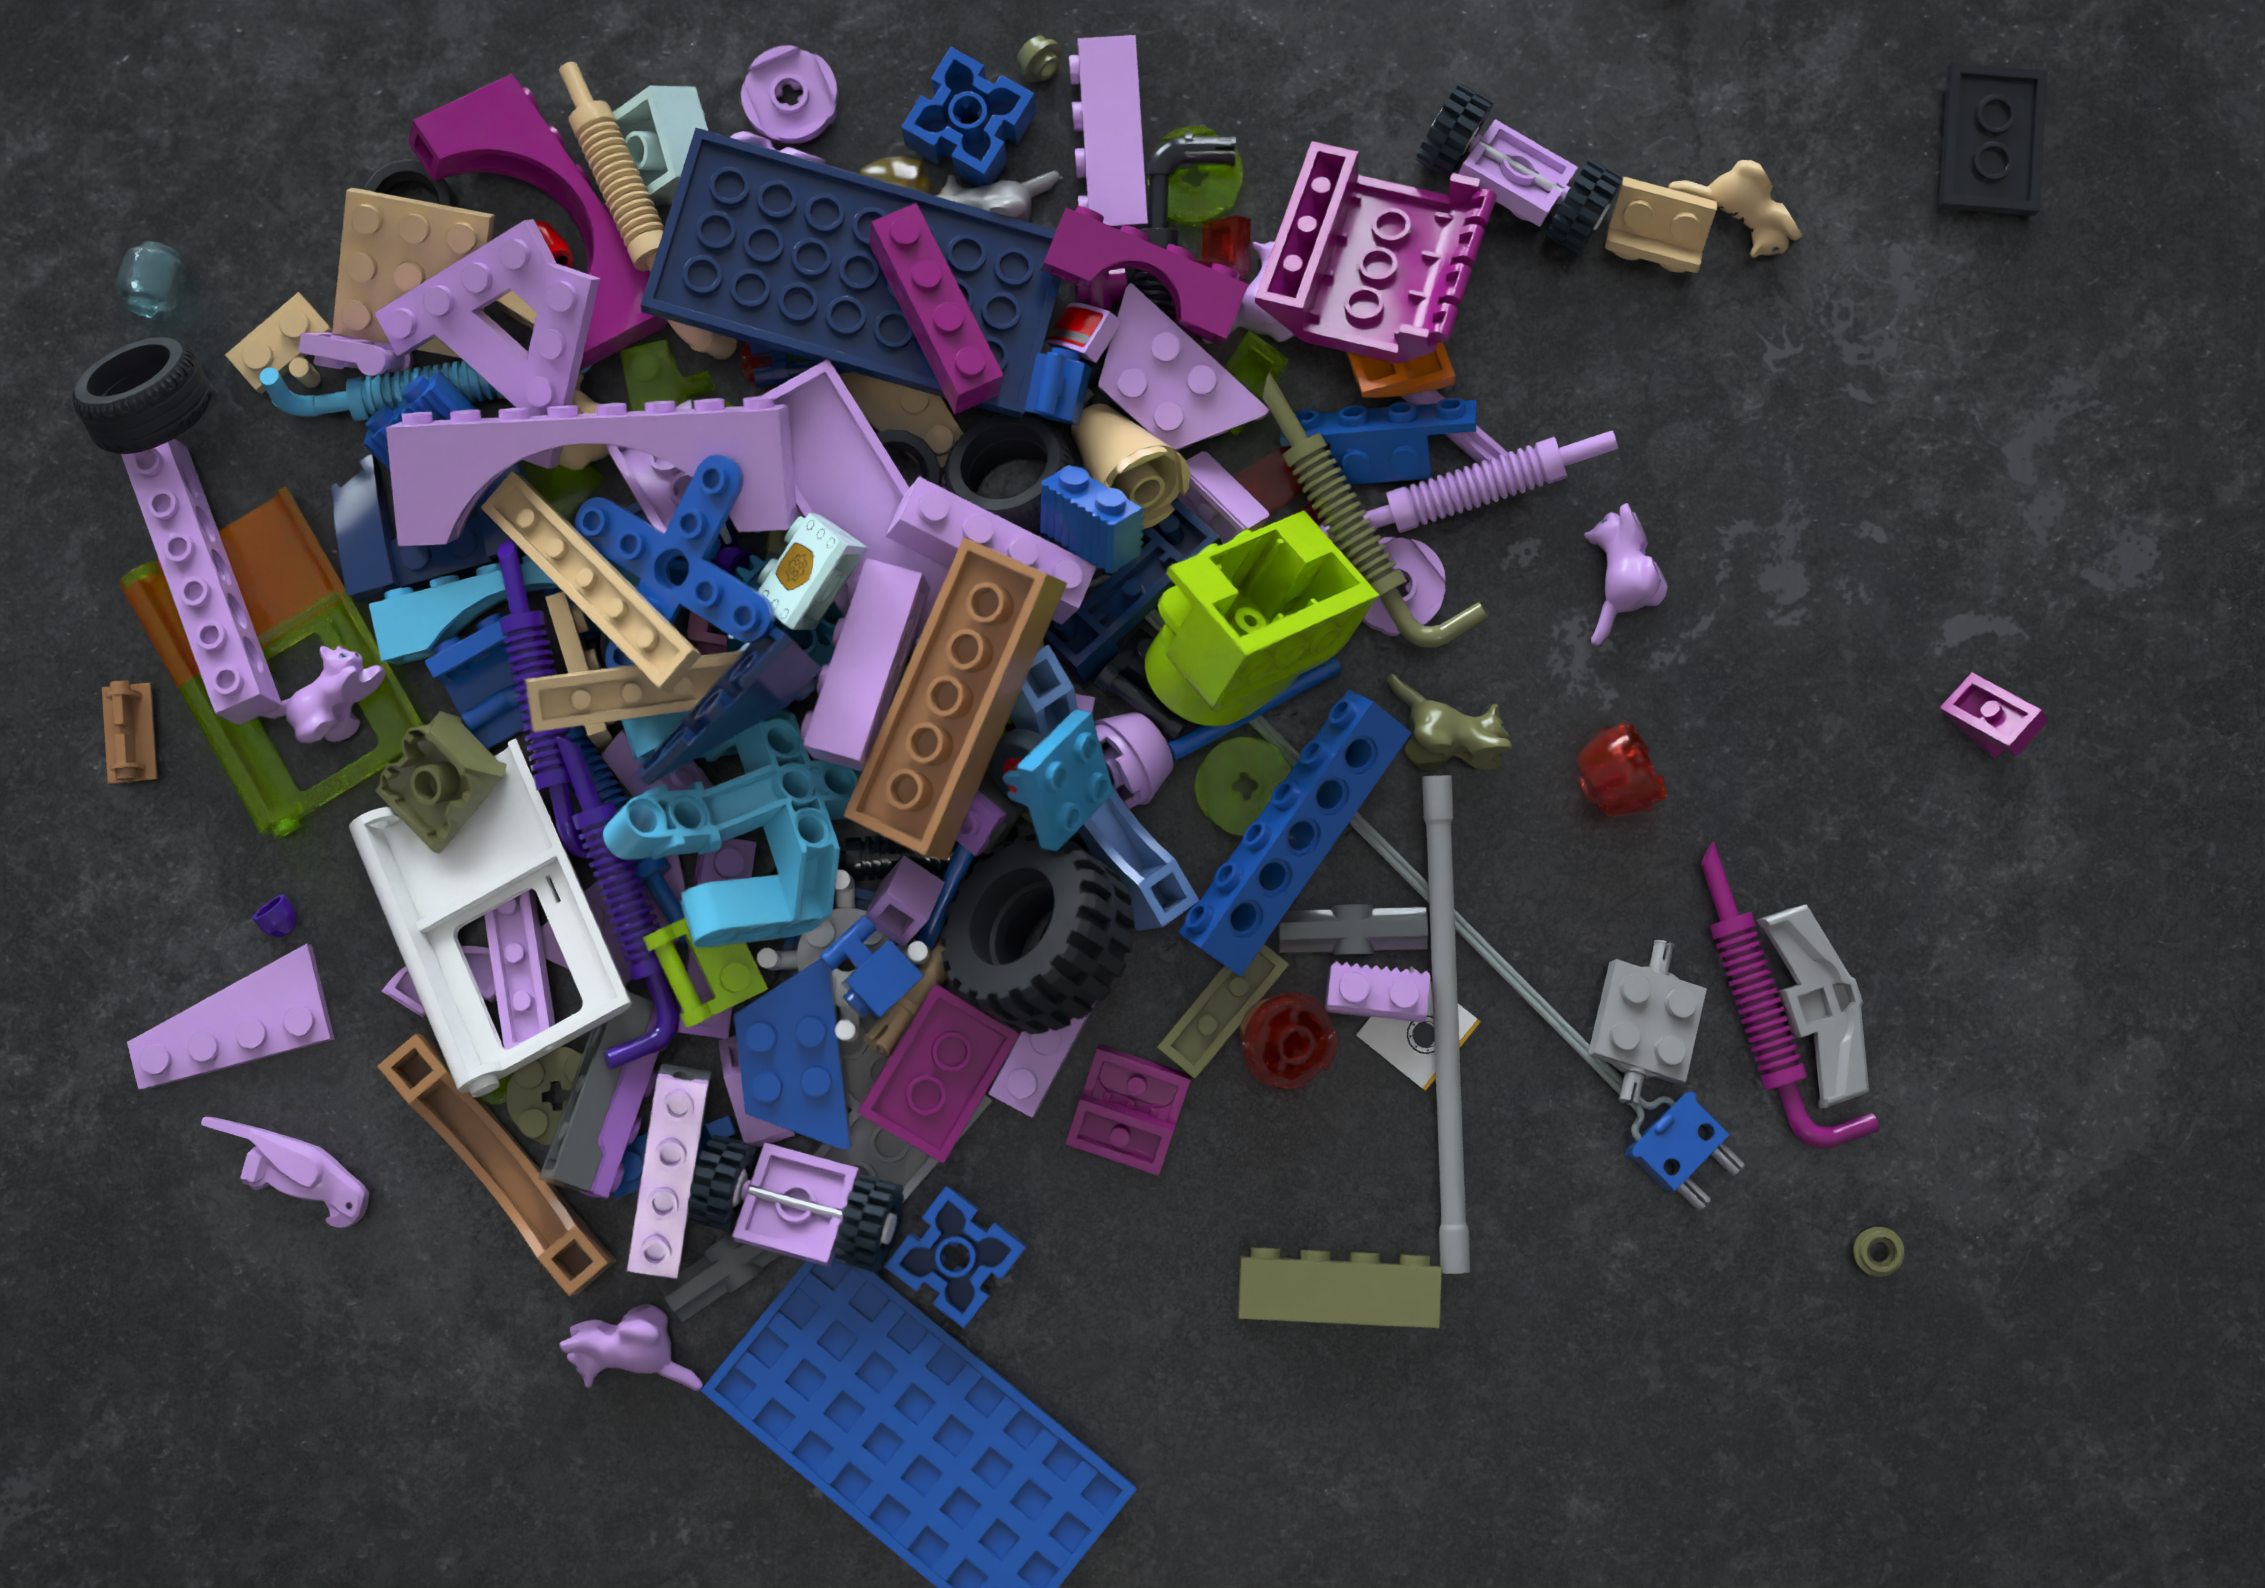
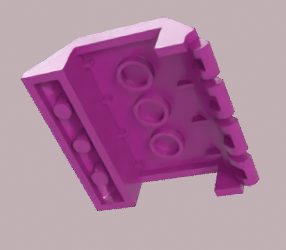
M1311 141L1256 292L1255 303L1303 342L1396 364L1435 352L1438 343L1450 339L1459 312L1455 305L1462 303L1472 273L1469 265L1475 264L1485 234L1482 226L1488 224L1497 196L1489 189H1480L1481 179L1452 173L1450 178L1449 195L1358 175V151Z

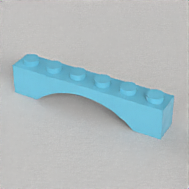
M528 555L522 557L523 564H521L526 593L560 588ZM602 555L637 589L641 581L639 577ZM496 563L476 569L477 576L460 580L458 575L433 579L430 581L431 588L414 592L412 587L393 589L384 593L385 600L370 603L369 607L381 661L401 665L432 657L435 655L433 649L448 639L457 637L479 615L507 600L500 564Z

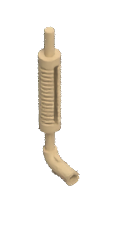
M576 62L565 63L560 67L559 72L576 107L569 116L570 126L575 137L578 139L586 161L589 163V168L596 178V183L603 194L607 207L610 209V214L613 216V221L617 225L621 238L624 240V245L627 247V252L634 267L640 271L650 270L651 273L665 227L658 216L654 203L651 201V196L644 185L640 172L637 170L634 159L630 155V150L623 139L619 126L616 124L610 106L605 101L593 100ZM668 320L681 339L697 352H705L716 359L724 360L729 358L736 349L737 341L735 338Z

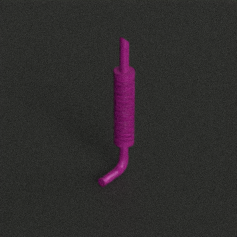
M1713 841L1708 847L1701 863L1720 922L1709 925L1713 940L1719 939L1720 943L1715 944L1716 949L1722 948L1723 952L1719 953V957H1725L1726 962L1722 963L1723 968L1727 966L1729 968L1725 975L1726 977H1732V981H1729L1728 984L1729 987L1735 986L1736 990L1731 991L1733 996L1738 995L1739 998L1735 1000V1004H1741L1742 1006L1738 1013L1739 1015H1745L1741 1022L1742 1024H1748V1028L1744 1029L1745 1034L1751 1033L1752 1037L1747 1038L1749 1043L1754 1042L1755 1045L1751 1047V1051H1757L1758 1053L1754 1060L1755 1062H1761L1757 1069L1758 1071H1764V1075L1760 1076L1764 1089L1769 1090L1777 1087L1791 1129L1807 1145L1820 1149L1833 1148L1878 1132V1121L1872 1113L1831 1127L1817 1126L1807 1115L1796 1081L1808 1076L1803 1062H1797V1059L1801 1058L1800 1053H1794V1050L1798 1049L1797 1044L1791 1045L1790 1041L1795 1038L1793 1034L1788 1035L1787 1031L1791 1030V1026H1785L1784 1021L1788 1020L1787 1015H1781V1012L1785 1011L1784 1006L1778 1007L1777 1003L1782 1000L1781 997L1775 998L1774 993L1779 992L1777 987L1772 988L1771 986L1772 983H1775L1774 978L1769 979L1767 975L1772 973L1771 968L1765 969L1764 965L1769 964L1768 959L1762 960L1761 955L1766 953L1765 950L1759 951L1758 946L1763 944L1761 940L1756 941L1755 939L1756 936H1759L1758 931H1752L1751 927L1756 926L1752 912L1743 915L1738 913Z

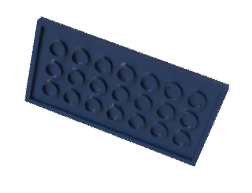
M695 128L641 302V312L821 363L828 359L837 368L946 398L869 245L872 221L917 203L1004 375L999 396L976 405V407L1023 419L1037 352L1041 353L1061 283L1060 278L1041 271L1056 230Z

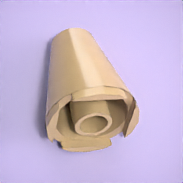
M1094 404L1084 408L1079 426L1072 425L1071 435L1089 477L1108 488L1122 491L1128 500L1145 509L1142 515L1145 518L1142 522V525H1144L1143 529L1156 525L1175 510L1171 503L1179 492L1185 496L1189 489L1191 475L1186 460L1177 450L1106 404Z

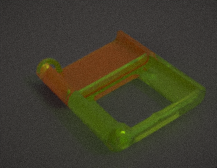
M287 486L279 489L278 494L268 502L218 531L266 661L306 636L317 633L326 647L336 650L337 646H341L350 652H356L362 656L364 669L380 665L386 673L379 687L369 696L358 701L378 737L377 747L308 790L301 791L297 788L257 717L241 725H236L215 714L160 561L156 560L140 565L124 575L118 583L259 833L262 836L272 834L274 839L282 838L294 832L301 826L299 819L384 769L387 765L399 760L404 755L402 739L408 729L423 726L389 664L381 661L376 641L353 601L347 596L345 587Z

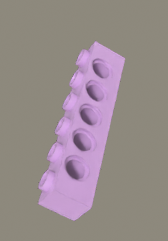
M174 438L150 450L132 454H121L215 714L236 725H241L281 707L280 697L188 447Z

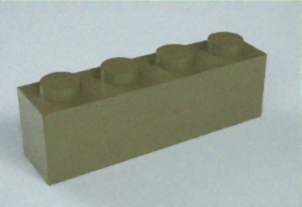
M1251 1247V1257L1240 1256L1237 1314L1239 1319L1440 1328L1442 1267L1430 1265V1256L1400 1255V1264L1380 1263L1379 1253L1351 1252L1350 1262L1330 1261L1331 1251L1301 1250L1300 1259L1281 1258V1249Z

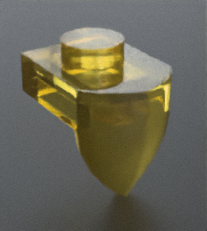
M888 157L874 161L860 170L861 175L930 194L931 179L925 178L923 163L920 160L906 157Z

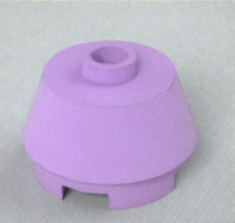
M1138 712L1095 720V727L1113 787L1129 810L1138 804H1148L1172 772L1174 766L1172 753L1165 737L1161 734L1162 732L1146 716Z

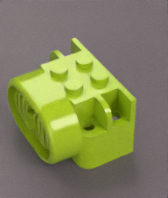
M1305 511L1253 532L1249 529L1244 530L1230 542L1220 546L1213 543L1205 547L1198 555L1174 564L1167 570L1166 574L1176 586L1165 591L1158 603L1159 613L1165 622L1150 645L1145 657V673L1148 683L1157 698L1169 710L1190 722L1205 726L1232 724L1251 715L1282 693L1300 674L1325 663L1335 656L1349 641L1379 594Z

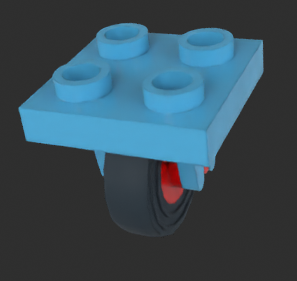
M1075 709L1046 738L1028 729H1014L1003 735L989 763V771L1002 793L1018 807L1030 812L1040 847L1056 852L1114 793L1092 713Z

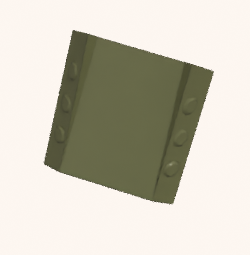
M439 711L430 724L408 729L402 739L404 755L397 763H392L385 767L380 776V784L375 790L433 852L439 854L504 778L507 767L506 763L499 762L461 723L463 718Z

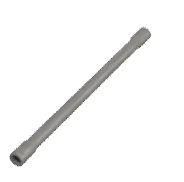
M1452 775L1422 776L1423 816L1427 830L1441 1225L1439 1228L1440 1267H1442V1273L1462 1274L1470 1272L1469 1228L1466 1223L1451 835V823L1453 821Z

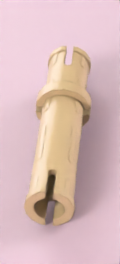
M941 939L932 949L930 960L918 967V970L924 976L886 1011L871 1030L864 1035L863 1039L872 1049L876 1051L879 1046L881 1047L879 1051L881 1055L890 1056L933 982L942 986L946 981L947 972L944 970L941 951L946 948L942 946Z

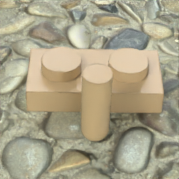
M298 292L225 355L260 394L266 391V389L262 385L259 376L261 371L268 367L275 368L281 377L290 371L305 387L315 388L319 385L321 377L305 358L308 354L298 353L301 333L332 332V329Z

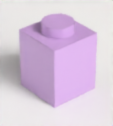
M903 856L880 882L865 917L879 932L904 948L928 921L945 882L906 856Z

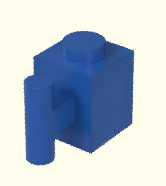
M1052 347V351L1047 352V354L1037 352L1024 408L1025 412L1043 419L1079 426L1091 374V368L1086 363L1080 362V353Z
M863 915L829 946L819 958L832 971L846 958L857 968L841 983L848 990L843 995V998L859 1016L864 1018L869 1013L876 1020L888 1011L924 975L890 939L872 953L863 942L877 929Z

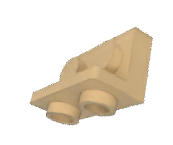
M1623 177L1624 179L1607 227L1605 249L1613 251L1623 259L1637 260L1641 258L1659 263L1663 268L1672 272L1681 273L1689 271L1698 273L1702 252L1717 210V201Z

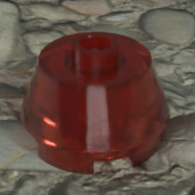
M1623 721L1612 728L1607 724L1604 725L1576 757L1582 775L1578 778L1582 791L1591 804L1596 802L1609 818L1653 812V805L1668 797L1667 786L1662 774L1655 777L1656 772L1648 756V753L1651 751L1632 724L1627 726L1626 722Z
M1288 992L1264 998L1248 1009L1240 1024L1239 1042L1247 1067L1258 1081L1276 1089H1300L1305 1087L1304 1084L1314 1078L1321 1069L1325 1071L1329 1069L1336 1054L1337 1033L1333 1030L1330 1017L1320 1002L1303 993Z

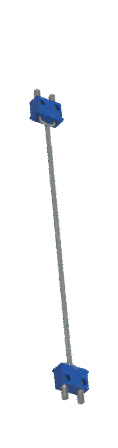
M1047 533L1039 536L1076 555V551H1069V546H1062L1061 542H1054V538H1047ZM1100 575L1096 579L1091 580L1088 587H1096L1106 582L1111 576ZM1155 608L1144 617L1158 632L1165 622ZM1261 715L1249 721L1287 762L1294 767L1300 759V754ZM1323 784L1318 789V793L1321 791ZM1356 812L1349 824L1429 903L1428 882ZM1454 909L1455 930L1620 1095L1623 1078L1607 1062L1588 1056L1590 1045ZM1694 1092L1683 1093L1675 1100L1665 1096L1659 1097L1653 1102H1647L1640 1096L1638 1106L1630 1105L1637 1113V1118L1632 1124L1631 1129L1635 1141L1625 1150V1158L1628 1160L1634 1159L1667 1193L1678 1190L1698 1211L1705 1209V1205H1709L1711 1198L1689 1176L1710 1155L1732 1176L1739 1174V1170H1743L1745 1163L1723 1142L1730 1134L1695 1100L1696 1094ZM1662 1104L1669 1105L1641 1134L1639 1133V1127L1644 1121V1110L1642 1107L1652 1110ZM1699 1126L1706 1131L1705 1140H1702L1698 1135ZM1665 1161L1672 1165L1671 1175L1664 1171Z

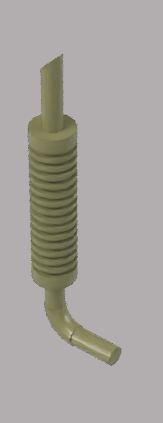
M1269 372L1263 392V399L1292 447L1282 456L1289 468L1295 467L1292 473L1294 477L1300 476L1297 480L1298 484H1305L1302 491L1310 493L1307 497L1308 501H1315L1312 508L1320 510L1317 513L1318 518H1325L1322 525L1330 527L1327 530L1328 535H1335L1332 542L1334 544L1339 542L1340 546L1337 548L1341 552L1344 551V556L1349 559L1350 563L1379 594L1377 599H1381L1400 634L1408 642L1419 647L1436 648L1448 644L1453 639L1489 619L1480 602L1440 625L1424 626L1414 619L1397 589L1407 580L1400 568L1394 570L1393 567L1397 563L1395 560L1389 561L1388 558L1392 556L1390 551L1384 553L1383 550L1387 546L1385 543L1379 544V541L1382 539L1380 534L1374 536L1373 533L1377 531L1376 527H1369V524L1372 522L1370 517L1367 519L1363 517L1367 514L1366 510L1360 511L1361 502L1353 500L1357 497L1356 493H1349L1352 486L1344 484L1347 480L1345 475L1339 476L1342 469L1334 467L1337 464L1336 459H1329L1332 452L1324 450L1327 444L1321 433L1311 437L1307 436L1271 372Z

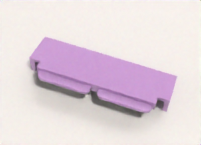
M827 359L762 396L773 397L774 405H789L797 518L800 516L806 518L809 513L820 514L869 547L833 601L842 617L846 618L851 603L848 600L851 579L855 572L861 573L866 558L923 573L931 589L909 652V657L912 658L950 569L885 537L909 486L830 360Z

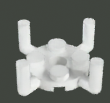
M837 870L835 885L836 909L832 910V915L819 927L802 934L797 950L775 951L770 948H764L757 956L759 965L771 971L799 970L800 972L819 960V956L861 916H865L866 911L855 908V884L852 876L844 870ZM876 930L863 943L874 953L890 938ZM891 940L912 964H925L931 958V950L923 942L916 941L910 945H905L903 948ZM835 968L832 971L835 1002L836 1006L839 1007L840 1020L835 1027V1033L839 1039L852 1042L860 1034L859 1015L844 1000L843 995L848 990L841 983L856 969L843 972Z

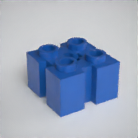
M950 47L931 78L934 91L933 99L929 100L920 95L901 126L905 146L938 165L944 155L951 158L955 175L977 187L993 184L1007 163L1006 140L1008 139L1018 145L1037 113L1035 95L1030 90L1003 75L999 76L995 84L987 81L983 64ZM972 116L978 117V120L972 124L961 123L963 118L970 121Z
M949 1185L943 1189L922 1217L925 1222L931 1225L923 1238L920 1239L914 1233L909 1234L885 1265V1268L915 1291H918L924 1283H927L940 1293L932 1304L961 1327L965 1328L992 1294L982 1286L991 1273L1002 1280L1027 1248V1245L998 1222L993 1223L989 1230L982 1227L973 1220L981 1209ZM962 1243L969 1250L965 1255L970 1258L967 1267L959 1264L952 1269L945 1263L950 1256L945 1254L944 1251L947 1245L957 1247Z

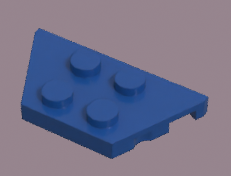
M819 959L734 1014L745 1114L839 1149H850L852 1143L840 1039L835 1033L838 1020L832 970Z

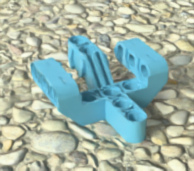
M786 709L780 710L698 757H706L707 762L716 761L720 756L739 754L745 775L704 790L702 781L694 782L689 790L668 791L666 785H658L647 790L641 796L632 798L604 828L603 838L607 848L614 855L630 860L650 857L653 860H657L665 856L697 852L698 855H704L718 851L724 841L759 827L764 828L779 873L778 875L710 882L692 887L681 894L682 900L680 904L695 947L705 948L799 936L816 929L832 915L840 847L831 820L847 819L843 815L862 771L823 760L810 761L808 752L803 746L804 740L801 739V732L795 714ZM690 710L622 720L634 760L644 762Z

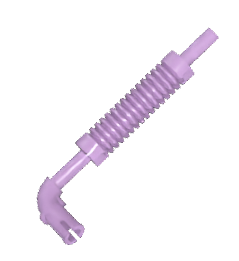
M1613 430L1558 448L1555 437L1537 442L1534 449L1528 445L1525 452L1519 448L1517 449V454L1510 451L1508 452V457L1504 454L1499 455V460L1492 457L1490 464L1486 460L1481 462V467L1474 463L1472 470L1465 466L1463 472L1455 469L1454 475L1450 471L1446 472L1445 478L1441 474L1437 475L1436 481L1431 477L1428 479V484L1422 480L1419 482V487L1413 483L1410 486V490L1404 486L1386 492L1389 504L1367 511V514L1363 517L1365 519L1370 517L1372 521L1369 524L1370 528L1375 526L1377 529L1396 523L1399 533L1417 528L1419 522L1427 525L1428 518L1432 522H1436L1437 515L1441 519H1445L1446 513L1454 516L1455 510L1460 514L1463 513L1464 507L1468 511L1472 510L1473 504L1477 508L1481 507L1482 501L1487 505L1490 503V498L1496 502L1499 500V495L1506 499L1508 492L1515 496L1517 489L1524 493L1526 486L1533 490L1535 483L1542 487L1544 481L1551 484L1566 479L1568 477L1565 466L1616 450L1618 445ZM1321 525L1319 528L1332 541L1335 535H1328L1327 530H1329L1330 527H1324L1323 525ZM1339 542L1335 544L1336 547L1340 546Z

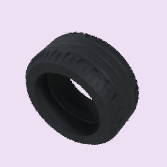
M156 337L128 344L109 353L93 364L78 380L72 395V402L88 434L100 449L117 454H132L163 445L191 428L205 413L211 400L212 390L209 380L187 344L172 338Z
M1024 413L1023 419L1000 414L979 421L959 437V440L954 443L950 450L951 452L947 456L944 480L947 491L1037 536H1043L1045 533H1040L1042 481L1068 465L1076 467L1062 434L1047 420H1043L1039 416L1029 415L1028 413ZM1025 457L1035 458L1047 463L1039 480L1031 488L1017 496L1006 499H988L977 495L978 487L984 477L1003 462Z

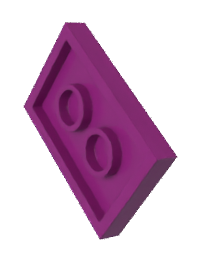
M933 982L856 1112L944 1164L1020 1034L1007 1028Z

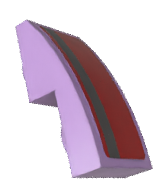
M1070 303L1052 329L1046 342L1051 348L1071 350L1080 353L1082 358L1096 363L1110 344L1111 338L1122 321L1110 311L1083 303Z

